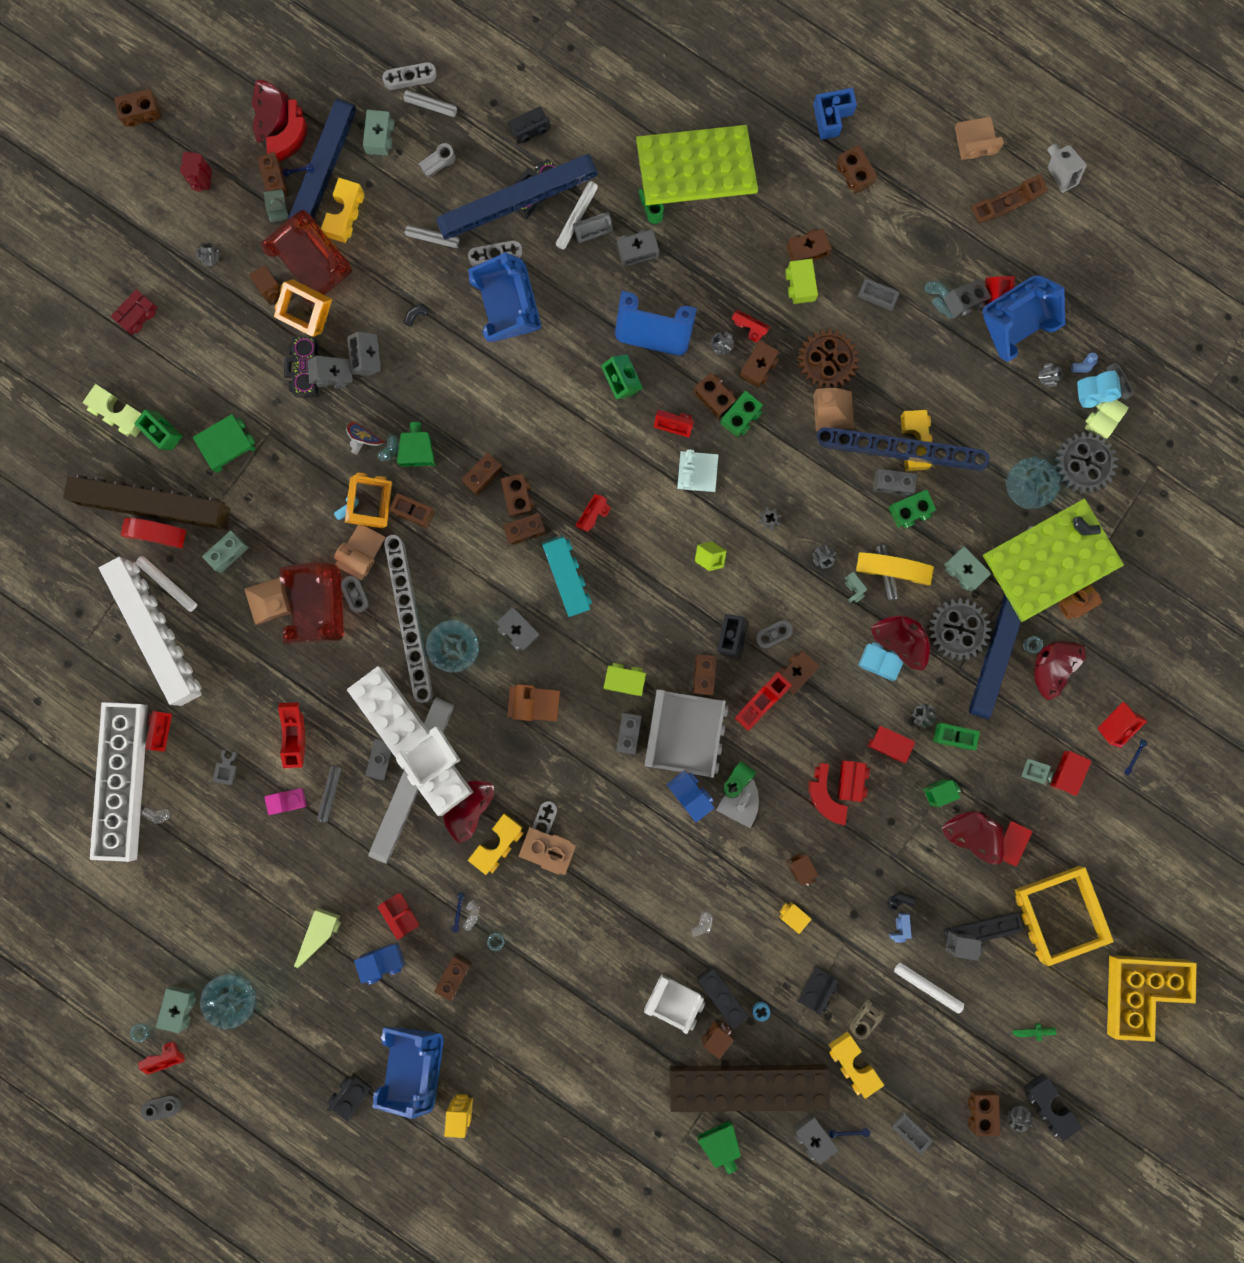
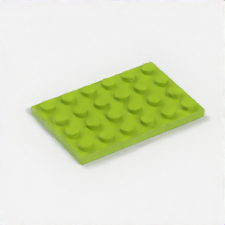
M747 125L636 137L646 205L755 194L758 192Z
M1085 499L983 555L1021 622L1124 566L1102 527L1100 534L1082 536L1074 529L1073 519L1077 516H1081L1089 526L1100 525Z

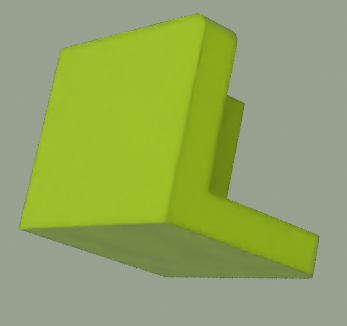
M712 541L698 544L695 562L708 571L724 568L727 551Z

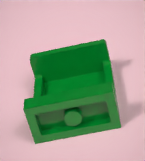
M233 414L193 437L210 468L216 473L223 470V465L248 450L252 452L256 450L253 445L255 443L250 433L246 434L243 429L246 427L240 417L236 418Z

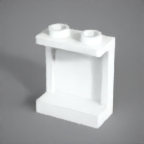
M434 727L430 730V733L403 751L396 753L398 764L402 769L405 768L409 773L407 775L408 780L413 786L416 784L417 787H422L461 761L440 727Z
M661 974L644 1008V1013L650 1016L654 1015L687 1034L689 1030L692 1031L697 1022L695 1017L698 1012H702L706 1002L703 1001L704 996Z

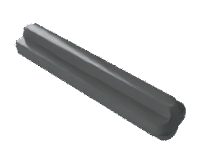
M885 544L876 547L877 554L889 556ZM882 575L888 599H898L899 593L895 577Z
M330 767L317 820L326 823L329 820L342 770L341 767Z

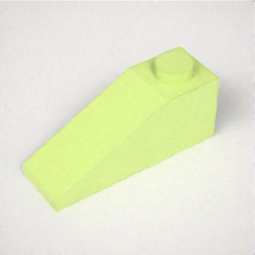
M320 908L314 911L294 967L298 968L303 965L334 933H338L341 926L339 921L340 915Z

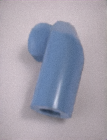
M1089 353L1082 363H1072L1071 372H1090L1098 362V355L1096 353Z

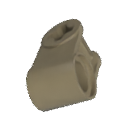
M867 1000L861 1006L849 1026L850 1032L858 1039H866L885 1015V1012L878 1010L871 1004L870 1000ZM863 1024V1032L856 1033V1027Z

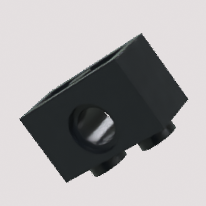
M725 614L717 651L722 656L741 659L749 621L742 616Z

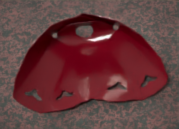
M256 80L252 97V107L256 113L253 119V131L257 143L287 126L289 118L288 94L264 80ZM259 86H261V88L263 89V91H262L260 94H259V91H260V87H259Z
M892 616L878 621L871 627L874 640L883 647L894 651L909 668L920 671L926 668L929 662L930 643L920 622L907 616ZM910 624L916 625L917 629L913 630Z
M1068 641L1053 642L1055 644L1050 643L1037 653L1034 664V678L1040 694L1046 700L1059 696L1067 684L1069 676L1086 659L1084 645ZM1045 651H1049L1047 657H1042Z
M486 781L466 782L473 793L443 815L445 827L457 843L467 841L474 834L478 825L479 815L487 809L494 797V786L492 783ZM485 800V802L482 803V806L480 807V801Z
M971 811L962 813L943 825L942 831L951 843L961 848L970 849L975 856L987 863H1002L1004 857L1003 827L984 812ZM947 829H953V835H951L950 831H948ZM979 849H985V855L983 854V852L979 851Z

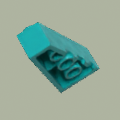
M563 534L542 541L541 543L568 617L590 610L589 604H592L589 593L585 594L582 588L586 586L582 575L578 576L576 571L579 565L576 557L572 558L569 552L573 550L570 540H565Z

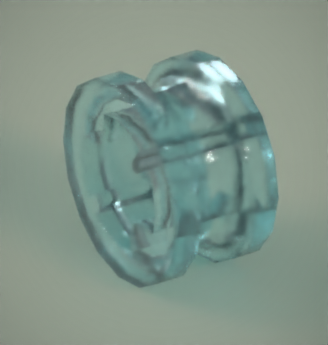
M1032 636L1025 639L1023 647L1026 652L1034 654L1042 650L1043 642L1039 637ZM1032 640H1034V643L1037 642L1034 650H1032L1033 647H1029V643H1032Z
M499 932L491 933L487 940V946L492 951L501 950L505 943L504 936ZM494 937H499L498 940L501 939V943H498L497 947L493 946L494 943L491 944L490 940H494Z
M139 1023L130 1030V1037L135 1042H142L151 1034L150 1027L145 1023ZM143 1029L144 1032L142 1033H144V1036L138 1037L137 1033L139 1032H136V1030Z

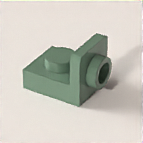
M283 190L263 192L270 222L287 220L288 213Z
M854 572L845 577L847 587L851 591L856 592L848 601L852 602L854 600L857 603L865 597L864 592L867 588Z
M1027 759L1021 777L1047 786L1048 782L1051 783L1053 781L1055 772H1053V768L1049 765Z

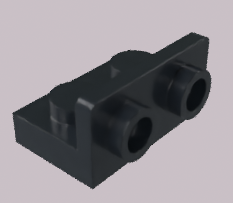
M541 106L507 122L517 144L526 143L532 137L538 134L543 135L551 129L550 120L548 117L546 118Z
M814 966L797 1001L821 1015L822 1011L825 1012L829 1006L830 1001L828 1000L831 994L834 995L838 989V979Z
M354 1073L350 1078L347 1076L339 1085L342 1088L338 1094L334 1092L327 1102L330 1104L327 1111L333 1110L347 1122L372 1088V1086Z

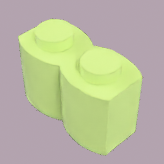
M1117 399L1112 402H1102L1096 405L1098 409L1095 414L1092 412L1085 421L1088 423L1085 429L1092 432L1095 436L1100 434L1099 439L1101 440L1107 439L1129 408Z

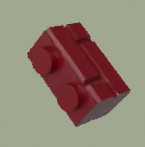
M184 152L180 173L185 178V181L194 191L210 190L211 181L209 179L212 178L213 172L201 154Z
M135 289L110 317L128 333L133 335L141 331L143 328L142 324L147 319L149 320L154 317L157 307Z

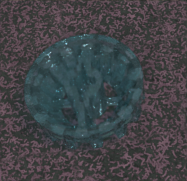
M1038 456L1025 458L1015 464L1009 471L1006 480L1007 491L1010 498L1020 507L1039 509L1048 505L1057 497L1056 495L1061 489V486H1059L1061 476L1057 475V467L1049 464V460L1040 459ZM1035 468L1031 471V475L1025 476L1028 470ZM1043 470L1048 474L1050 482H1046L1045 476L1042 474ZM1044 485L1049 486L1045 492L1038 494V490Z
M456 620L444 621L435 626L430 632L426 642V651L430 661L438 669L445 672L458 673L468 669L476 661L480 649L479 640L474 630L467 624ZM452 634H457L462 636V638L458 640L456 638H449L448 636ZM447 640L453 644L457 643L456 648L460 652V654L454 650H450L451 646L447 642ZM464 640H466L467 642L466 654L462 651V642ZM442 642H444L445 655L441 651ZM448 655L457 656L460 660L452 661L446 657Z
M226 973L210 981L204 988L200 999L201 1011L205 1019L214 1027L220 1029L236 1028L246 1022L254 1013L253 1010L257 1004V1000H255L256 990L252 989L251 982L248 979L242 978V975ZM233 985L239 987L244 994H239L238 991L233 990ZM229 986V991L219 997L222 989ZM229 998V1000H232V1001H233V1000H236V1001H234V1002L231 1003L230 1001H227V1000H226V1001H223V1000ZM245 1001L243 1007L235 1012V1007Z

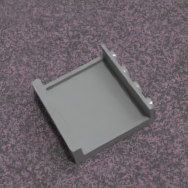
M656 690L644 766L677 772L685 770L689 774L714 778V774H718L719 763L716 762L717 755H721L722 743H719L720 736H724L725 724H722L723 716L727 717L728 705H725L726 701Z

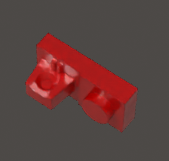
M738 309L731 318L739 327H750L748 338L756 343L770 329L769 325Z
M657 410L653 428L689 438L694 420H691L692 415L682 412L679 416H676L669 412Z
M594 494L575 526L582 531L588 532L596 523L597 515L606 517L611 510V507L606 503L607 499L601 495Z
M153 711L152 714H148L147 726H150L145 749L165 752L172 713Z
M170 1042L162 1045V1055H151L146 1057L145 1060L138 1062L139 1070L149 1075L185 1062L184 1054L178 1051L177 1044Z

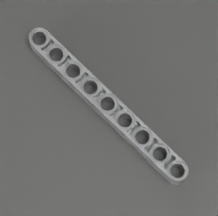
M390 535L385 540V550L412 692L416 701L428 703L432 700L433 691L405 544L398 536ZM398 540L399 546L396 549H391V542ZM396 559H402L403 561L402 566L399 568L394 567ZM405 577L406 584L399 587L397 584L398 579ZM403 596H409L410 598L407 605L401 604ZM408 614L413 615V622L410 624H406L404 621L405 616ZM411 633H416V641L410 643L408 636ZM414 652H419L421 655L420 660L417 662H413L411 658ZM422 670L424 678L417 681L415 674L417 671ZM422 689H426L428 692V696L424 700L419 698V691Z
M438 697L435 698L424 722L429 732L434 727H440L441 731L444 732L454 704ZM405 770L368 855L385 864L388 863L419 791L416 785L413 786L410 783Z

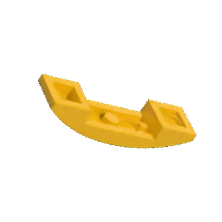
M859 552L856 572L872 575L879 574L910 580L914 583L931 585L934 566L898 557Z

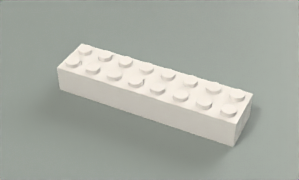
M117 557L100 566L99 570L169 705L182 706L201 696V685L196 679L194 680L191 674L193 670L189 663H185L182 657L184 656L180 646H176L174 642L175 636L171 629L167 628L165 624L166 618L163 613L158 611L156 599L154 596H150L147 590L149 589L147 582L140 577L138 565L128 559Z
M377 666L347 689L396 759L398 758L397 752L403 751L430 733L384 668ZM454 765L422 787H417L437 816L444 815L473 793Z
M102 702L90 860L126 862L137 860L148 705Z

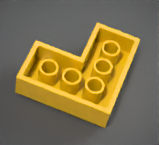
M1109 955L1107 1035L1118 1040L1155 1042L1156 1001L1196 1003L1195 962L1185 959Z

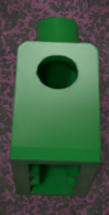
M411 422L410 433H401L397 464L400 467L436 466L431 437L428 432H421L420 422Z
M731 1120L697 1135L700 1146L715 1168L724 1165L727 1174H731L738 1169L734 1160L741 1155Z

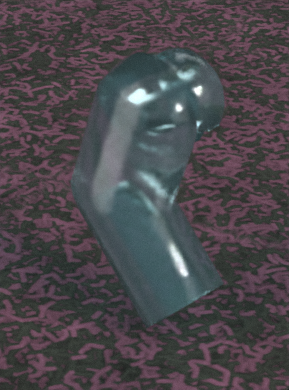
M940 281L927 282L924 287L928 294H939L942 298L950 293Z
M939 296L932 300V304L940 313L949 319L954 318L948 306Z
M387 436V446L377 454L379 460L388 461L396 455L397 436Z

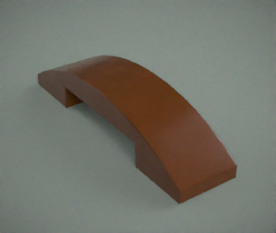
M1041 174L1024 181L1022 185L992 199L987 198L972 205L970 208L978 224L984 223L1035 200L1048 192V188Z

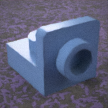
M907 912L898 913L899 918H896V927L900 932L889 933V938L894 940V942H906V939L912 938L910 915Z

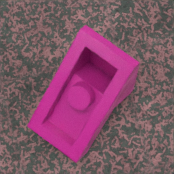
M303 788L265 796L268 815L307 807Z

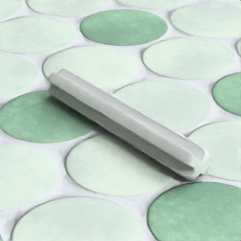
M592 181L588 182L556 242V246L564 250L574 233L573 224L581 220L597 190V184Z
M140 556L136 560V564L188 611L192 612L197 607V603L148 559Z
M898 963L894 970L896 974L956 1013H960L963 1010L964 1003L904 964Z

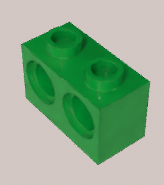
M745 390L721 419L720 424L737 438L740 434L745 435L751 427L749 423L753 419L756 421L763 413L761 411L763 404ZM751 405L754 411L747 412L744 406ZM739 419L742 425L734 426L732 420Z
M926 489L892 504L889 510L897 528L903 526L906 529L915 525L914 521L920 518L924 521L933 517L932 513L936 511V508ZM918 503H923L926 510H919ZM901 510L908 512V519L901 517Z
M938 723L936 724L933 743L966 750H976L980 731Z
M942 779L923 787L930 806L941 807L960 799L958 794L961 793L960 788L953 780Z

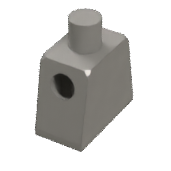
M1057 143L1053 144L1047 150L1051 155L1048 169L1063 193L1079 184L1087 165L1071 146L1067 145L1061 149Z

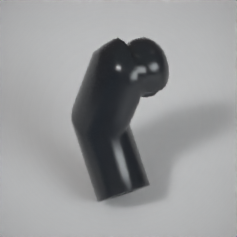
M418 303L409 308L403 324L412 327L415 317L419 314L425 316L428 313V307Z
M1081 516L1073 519V527L1080 535L1088 536L1101 533L1100 525L1089 526Z
M898 892L888 899L887 905L893 911L897 910V907L903 903L914 906L916 897Z

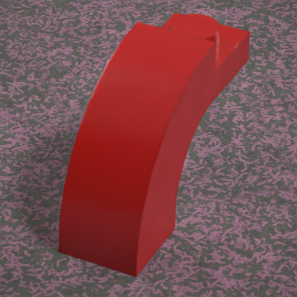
M296 99L288 100L289 118L286 128L276 136L266 137L267 154L275 152L280 161L294 155L304 143L307 135L308 125L303 117L302 107H299Z
M124 518L121 537L149 541L176 548H183L186 535L185 529L137 518Z
M777 672L750 699L734 719L747 731H750L771 706L786 693L792 684Z
M299 702L279 703L278 711L282 727V746L280 751L283 768H302L305 756L303 713L300 712Z
M818 763V767L815 766L814 778H817L816 782L809 781L808 784L811 801L817 811L826 819L840 825H845L848 806L837 804L830 798L827 792L829 764Z

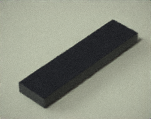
M1016 911L943 929L946 944L948 931L972 935L982 942L1023 932L1024 927L1020 912Z

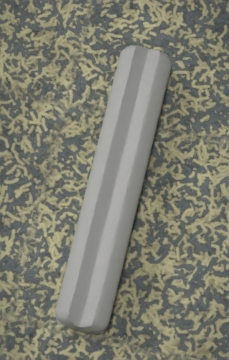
M406 90L403 99L405 102L452 117L456 116L457 106L409 90Z
M407 225L405 229V235L453 248H458L460 244V239L456 236L444 239L440 232Z

